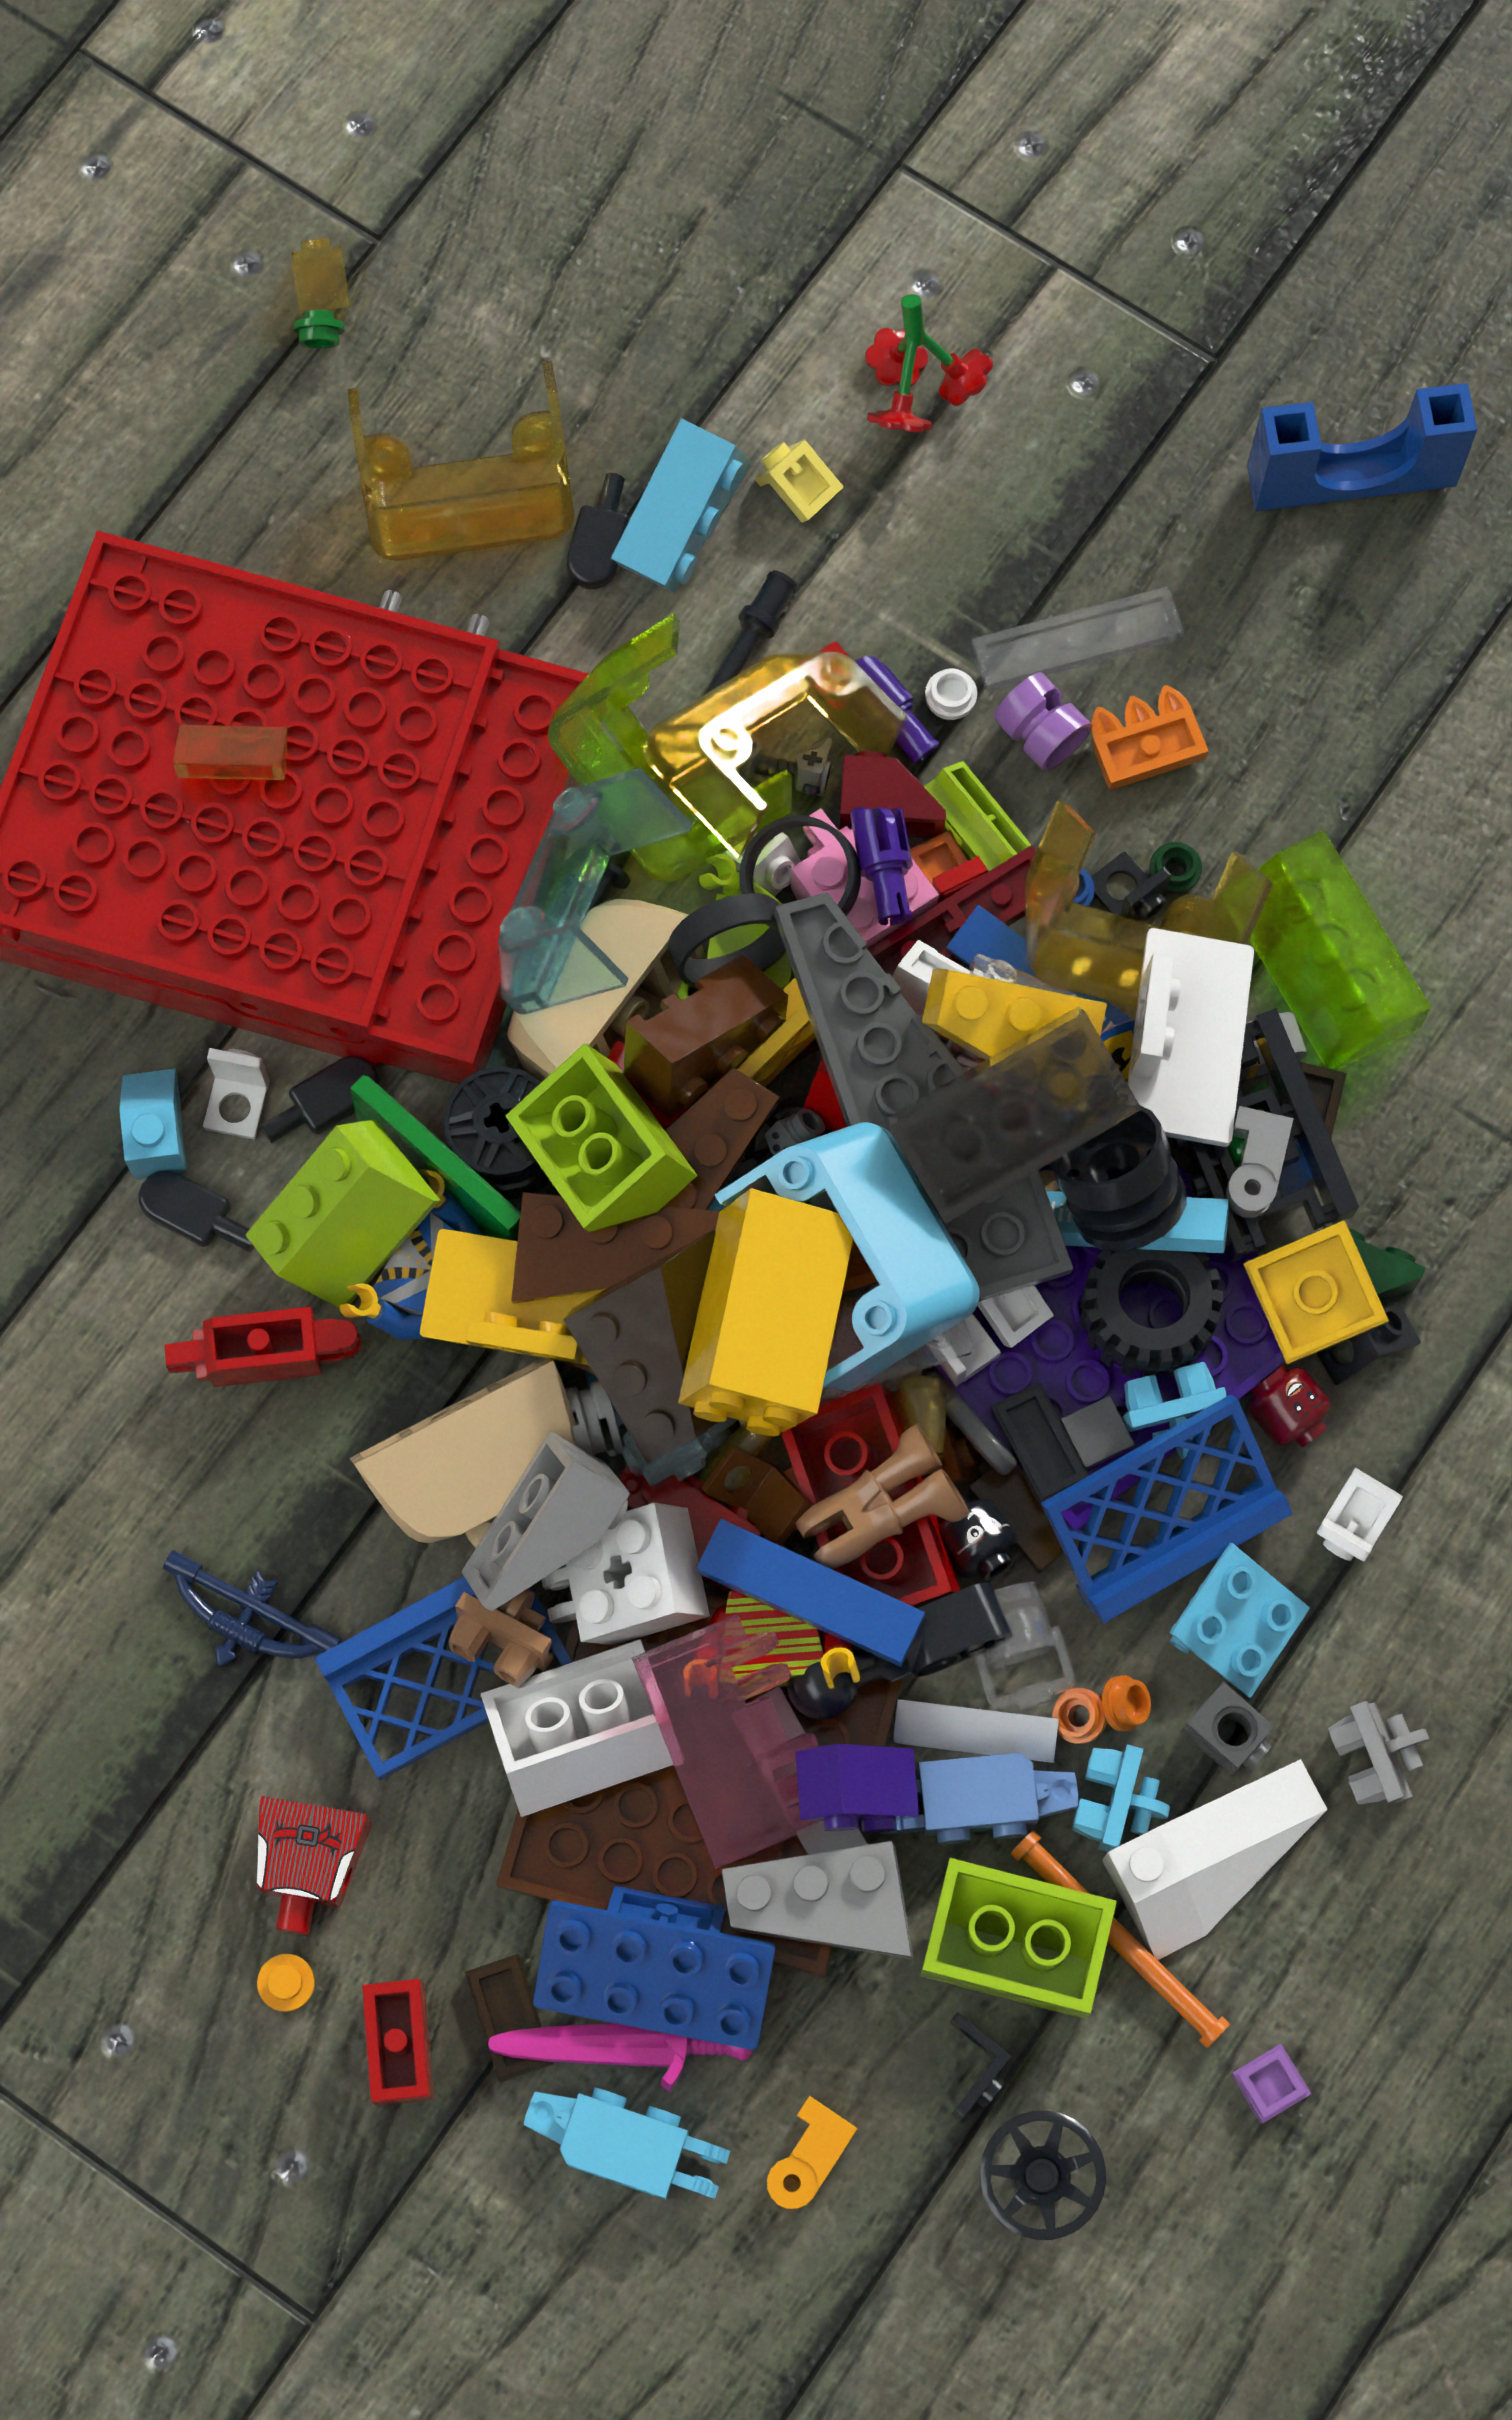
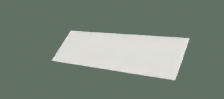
M897 1699L893 1743L985 1755L1021 1753L1028 1760L1054 1763L1059 1719Z

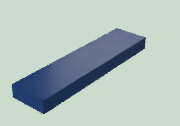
M720 1519L696 1567L697 1573L900 1667L925 1618L924 1611L723 1519Z

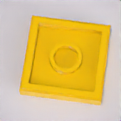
M1345 1220L1243 1263L1287 1365L1389 1322Z

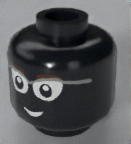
M973 1496L963 1497V1500L970 1515L956 1522H949L938 1517L939 1533L957 1575L968 1579L982 1575L984 1580L988 1581L1002 1574L1011 1565L1012 1560L1009 1555L1016 1546L1017 1536L994 1502L987 1499L975 1500Z

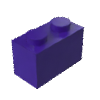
M833 1744L795 1751L800 1820L824 1821V1831L854 1830L859 1828L858 1823H862L863 1833H880L897 1830L896 1820L919 1817L914 1750L912 1748Z

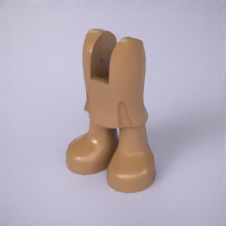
M918 1424L907 1429L900 1436L897 1451L872 1472L866 1469L853 1484L807 1509L795 1522L803 1538L817 1535L842 1520L846 1525L847 1533L829 1542L814 1554L817 1563L830 1569L839 1568L853 1561L883 1539L904 1533L903 1527L929 1515L935 1514L949 1522L960 1521L970 1515L963 1498L952 1480L943 1469H939L942 1467V1463ZM934 1472L895 1501L890 1497L888 1492L915 1477Z

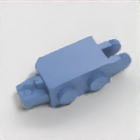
M1021 1753L919 1762L916 1788L917 1797H920L922 1815L896 1820L897 1830L880 1832V1834L924 1832V1837L937 1836V1843L939 1845L970 1842V1833L993 1831L994 1839L1027 1836L1026 1827H1035L1039 1818L1078 1808V1790L1075 1773L1033 1770V1763Z

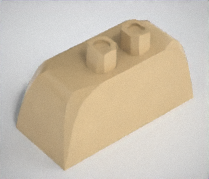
M614 899L608 900L588 911L568 937L552 933L542 946L540 957L546 967L538 977L528 972L521 974L510 990L517 1005L513 1010L507 1036L523 1069L542 1082L584 1043L607 1058L616 1041L625 1043L626 1021L639 1014L647 1021L664 1011L660 1007L661 1001L672 994L678 997V988L683 982L672 959L668 942L673 930L688 914L639 900ZM700 945L689 958L707 959L703 945Z
M541 1358L354 1455L350 1460L388 1515L407 1536L418 1542L432 1543L465 1533L468 1540L476 1548L495 1519V1516L499 1514L505 1501L549 1431L576 1445L571 1428L576 1423L573 1413L570 1412L571 1407L554 1361Z

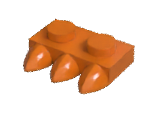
M1168 685L1163 686L1158 699L1159 716H1156L1153 709L1146 702L1131 696L1125 708V727L1108 710L1102 707L1096 708L1091 721L1093 725L1091 729V746L1109 791L1207 759L1209 750L1192 708L1179 691Z

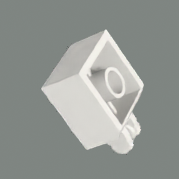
M651 1503L626 1511L621 1522L614 1529H607L600 1542L566 1563V1567L557 1569L543 1578L542 1584L545 1590H561L570 1585L573 1599L572 1601L560 1603L547 1609L550 1622L563 1623L577 1619L581 1642L610 1645L631 1641L709 1617L702 1575L696 1571L699 1561L688 1508Z

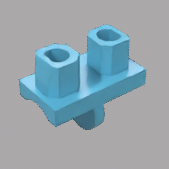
M1205 1362L1185 1366L1173 1371L1181 1398L1164 1403L1155 1375L1130 1380L1124 1384L1128 1412L1121 1418L1128 1432L1168 1422L1171 1429L1187 1420V1417L1194 1416L1227 1397L1225 1387L1215 1388L1213 1378ZM1169 1429L1153 1433V1439ZM1176 1446L1175 1448L1180 1458H1186L1189 1449Z
M1127 1744L1123 1752L1093 1748L1091 1751L1085 1780L1113 1787L1109 1806L1080 1798L1072 1830L1089 1839L1099 1841L1098 1850L1109 1852L1119 1847L1128 1810L1135 1813L1130 1831L1139 1835L1148 1832L1151 1817L1159 1819L1168 1818L1170 1806L1156 1800L1160 1784L1159 1780L1144 1777L1140 1794H1132L1143 1753L1142 1748Z

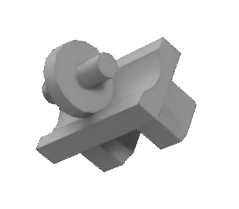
M1367 1701L1351 1706L1352 1714L1329 1727L1328 1731L1339 1756H1345L1365 1747L1368 1751L1374 1767L1348 1777L1357 1803L1365 1805L1385 1800L1389 1803H1399L1412 1798V1792L1396 1754H1401L1408 1772L1423 1767L1416 1746L1430 1740L1426 1729L1410 1733L1403 1714H1398L1387 1719L1394 1739L1390 1740L1376 1703L1368 1704Z

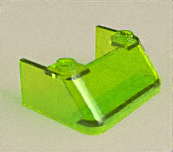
M675 613L603 657L553 713L548 731L549 743L554 752L644 872L651 878L661 882H672L684 877L706 864V858L726 852L758 833L769 823L790 814L792 801V776L787 769L745 794L740 792L729 777L718 772H706L684 783L627 706L646 692L649 685L650 671L677 655L680 620Z

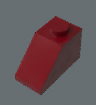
M861 751L855 755H844L839 830L845 826L850 830L852 829L850 814L854 808L867 807L873 809L876 807H886L888 809L903 808L908 837L932 839L944 833L946 810L897 758H887L884 754L876 751Z

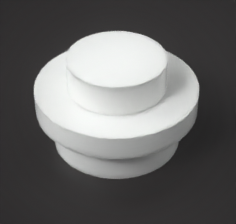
M953 668L945 669L934 674L928 681L925 700L928 708L936 716L946 720H956L965 717L973 710L977 700V688L973 679L965 672Z

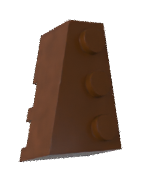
M744 954L697 980L695 987L699 991L682 1001L675 994L663 999L660 1007L664 1011L647 1021L639 1014L626 1021L623 1074L667 1118L683 1106L690 1108L707 1092L708 1086L722 1074L726 1075L733 1067L737 1069L746 1060L750 1051L761 1042L764 1043L786 1021L789 995Z

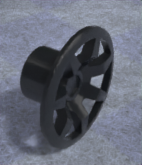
M1030 2111L1006 2121L990 2138L982 2155L980 2184L983 2197L990 2211L1010 2231L1025 2238L1054 2240L1078 2231L1098 2210L1106 2186V2166L1102 2151L1096 2140L1075 2119L1053 2111ZM1034 2121L1054 2123L1045 2145L1036 2147L1032 2146L1018 2127ZM1063 2126L1073 2131L1082 2139L1089 2150L1088 2153L1064 2158L1058 2152ZM1010 2133L1020 2156L1013 2165H992V2159L997 2146ZM1093 2161L1096 2182L1092 2197L1089 2198L1070 2183L1071 2172ZM991 2175L1011 2179L1012 2187L1016 2194L1005 2210L999 2205L993 2194ZM1062 2197L1086 2207L1075 2220L1055 2228L1054 2203ZM1026 2203L1031 2206L1040 2207L1046 2229L1026 2227L1015 2221L1011 2216Z

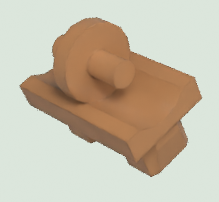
M529 1589L524 1590L494 1611L483 1607L478 1599L463 1592L455 1605L458 1620L449 1638V1647L453 1653L469 1662H476L488 1641L502 1648L503 1652L493 1666L494 1673L517 1688H520L536 1668L545 1672L553 1660V1654L549 1653L552 1643L551 1639L538 1632L543 1626L546 1617L531 1609L535 1597L533 1591Z

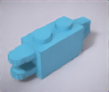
M594 2087L591 2097L578 2093L577 2099L534 2092L525 2116L524 2126L560 2144V2151L569 2167L667 2200L672 2185L715 2199L719 2186L704 2177L697 2175L692 2177L678 2172L677 2168L683 2150L700 2155L701 2159L716 2164L720 2162L727 2164L731 2151L688 2136V2130L678 2127L681 2119L680 2116L648 2106L645 2116L624 2109L627 2098Z

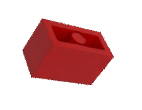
M420 1979L362 1985L371 2102L376 2106L434 2100L425 1984Z

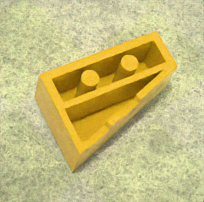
M933 969L922 1023L976 1056L984 1058L1009 1073L1010 1076L1018 1081L1031 1086L1051 1098L1065 1109L1084 1112L1107 1003L948 969Z

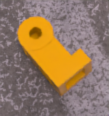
M811 2096L808 2097L797 2114V2117L809 2124V2127L789 2158L778 2161L771 2168L767 2177V2189L770 2197L777 2205L786 2209H799L806 2206L814 2198L858 2130V2128Z

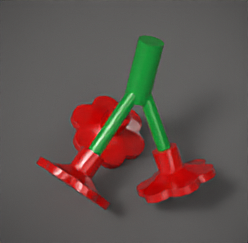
M910 294L901 300L904 329L897 332L890 328L880 329L875 334L874 344L865 352V361L868 366L875 369L876 380L881 385L892 386L895 383L900 384L899 391H894L891 409L869 412L867 420L872 423H878L879 426L888 429L922 432L923 430H930L932 422L922 419L911 412L914 395L910 393V386H913L918 381L919 371L928 363V353L921 345H924L942 362L941 368L945 372V380L939 388V395L944 400H948L953 406L962 405L969 396L977 395L983 390L987 383L986 375L993 367V360L988 355H983L979 349L970 350L962 359L955 353L948 354L925 332L921 298L918 295Z

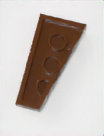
M523 1192L511 1302L521 1303L535 1299L555 1296L562 1297L607 1289L715 1229L720 1211L664 1206L657 1213L589 1232L582 1227L561 1196Z

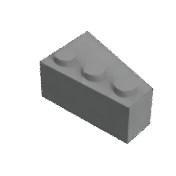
M892 1841L722 1869L730 1926L736 1931L914 1960L896 1849Z

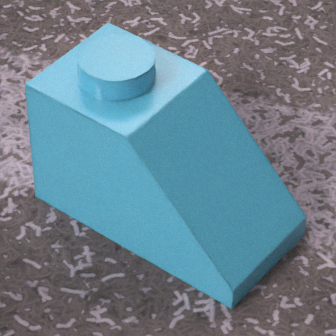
M176 1068L123 1075L119 1110L124 1159L133 1178H148V1176L160 1171H171L178 1174L188 1172Z

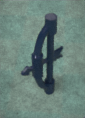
M175 1550L171 1551L163 1565V1570L174 1575L179 1594L184 1602L199 1618L208 1624L211 1631L228 1638L224 1646L218 1645L215 1648L216 1663L220 1666L236 1658V1654L232 1652L236 1644L247 1648V1650L253 1653L262 1652L272 1656L297 1659L324 1653L342 1642V1638L315 1624L308 1626L266 1604L265 1602L270 1599V1594L273 1593L279 1580L264 1581L259 1569L256 1571L255 1577L252 1578L251 1584L247 1587L246 1593L202 1570V1564ZM197 1582L244 1607L239 1619L237 1620V1618L221 1610H213L192 1589L191 1584ZM253 1613L303 1638V1644L295 1645L267 1639L265 1633L247 1624Z

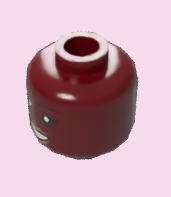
M1282 1364L1269 1377L1249 1391L1254 1396L1249 1404L1250 1415L1270 1440L1278 1446H1284L1296 1440L1301 1447H1304L1327 1429V1426L1321 1419L1328 1413L1331 1402L1315 1380L1302 1367H1294L1288 1370Z

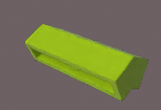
M964 761L943 768L935 779L924 786L946 810L945 830H951L961 850L969 860L980 856L988 872L1031 845Z

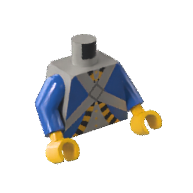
M420 1169V1172L429 1179L430 1188L440 1201L391 1256L373 1288L364 1283L347 1286V1289L355 1291L360 1296L361 1305L359 1309L350 1304L340 1305V1312L345 1317L366 1316L369 1324L399 1340L430 1339L420 1335V1326L438 1231L447 1229L483 1235L477 1223L451 1193L444 1191L445 1184L441 1175L431 1170Z

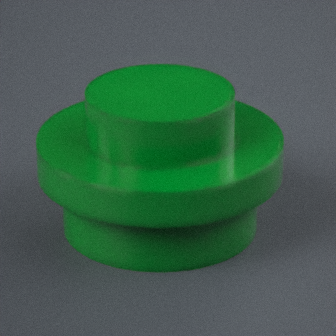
M309 310L304 312L303 319L294 322V332L299 334V344L308 348H332L340 344L339 335L344 333V322L334 319L332 311Z

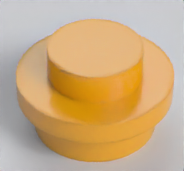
M280 1954L269 1959L262 1966L257 1979V1988L261 1999L269 2007L280 2012H291L304 2006L311 1998L315 1987V1978L311 1967L302 1958L293 1954Z

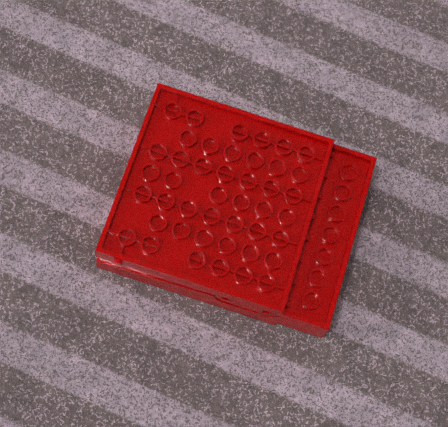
M97 530L0 788V960L339 1057L357 1056L368 1060L374 1067L379 1068L382 1062L459 1084L473 1073L487 1067L510 998V990L514 985L605 711L602 679L600 676L501 650L499 640L485 637L489 620L483 615L481 619L479 614L472 615L466 632L397 613L402 598L399 593L395 591L392 593V590L385 591L380 606L375 607Z

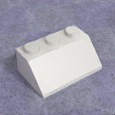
M640 1639L531 1676L520 1688L507 1684L481 1693L521 1817L682 1762L670 1717Z

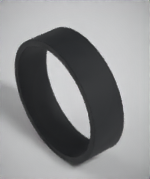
M793 815L769 823L752 838L745 849L740 864L739 880L742 894L755 893L753 875L757 859L764 847L775 836L783 831L800 826H813L829 831L840 843L847 859V885L837 905L845 916L848 915L859 894L861 874L857 853L850 841L840 831L820 819L810 816Z
M738 894L711 902L688 915L673 930L668 942V948L680 979L685 984L696 988L697 980L742 954L762 972L773 966L786 953L773 914L775 907L779 906L778 902L772 897L763 894ZM748 924H770V927L763 935L738 951L710 959L689 958L700 945L724 931Z

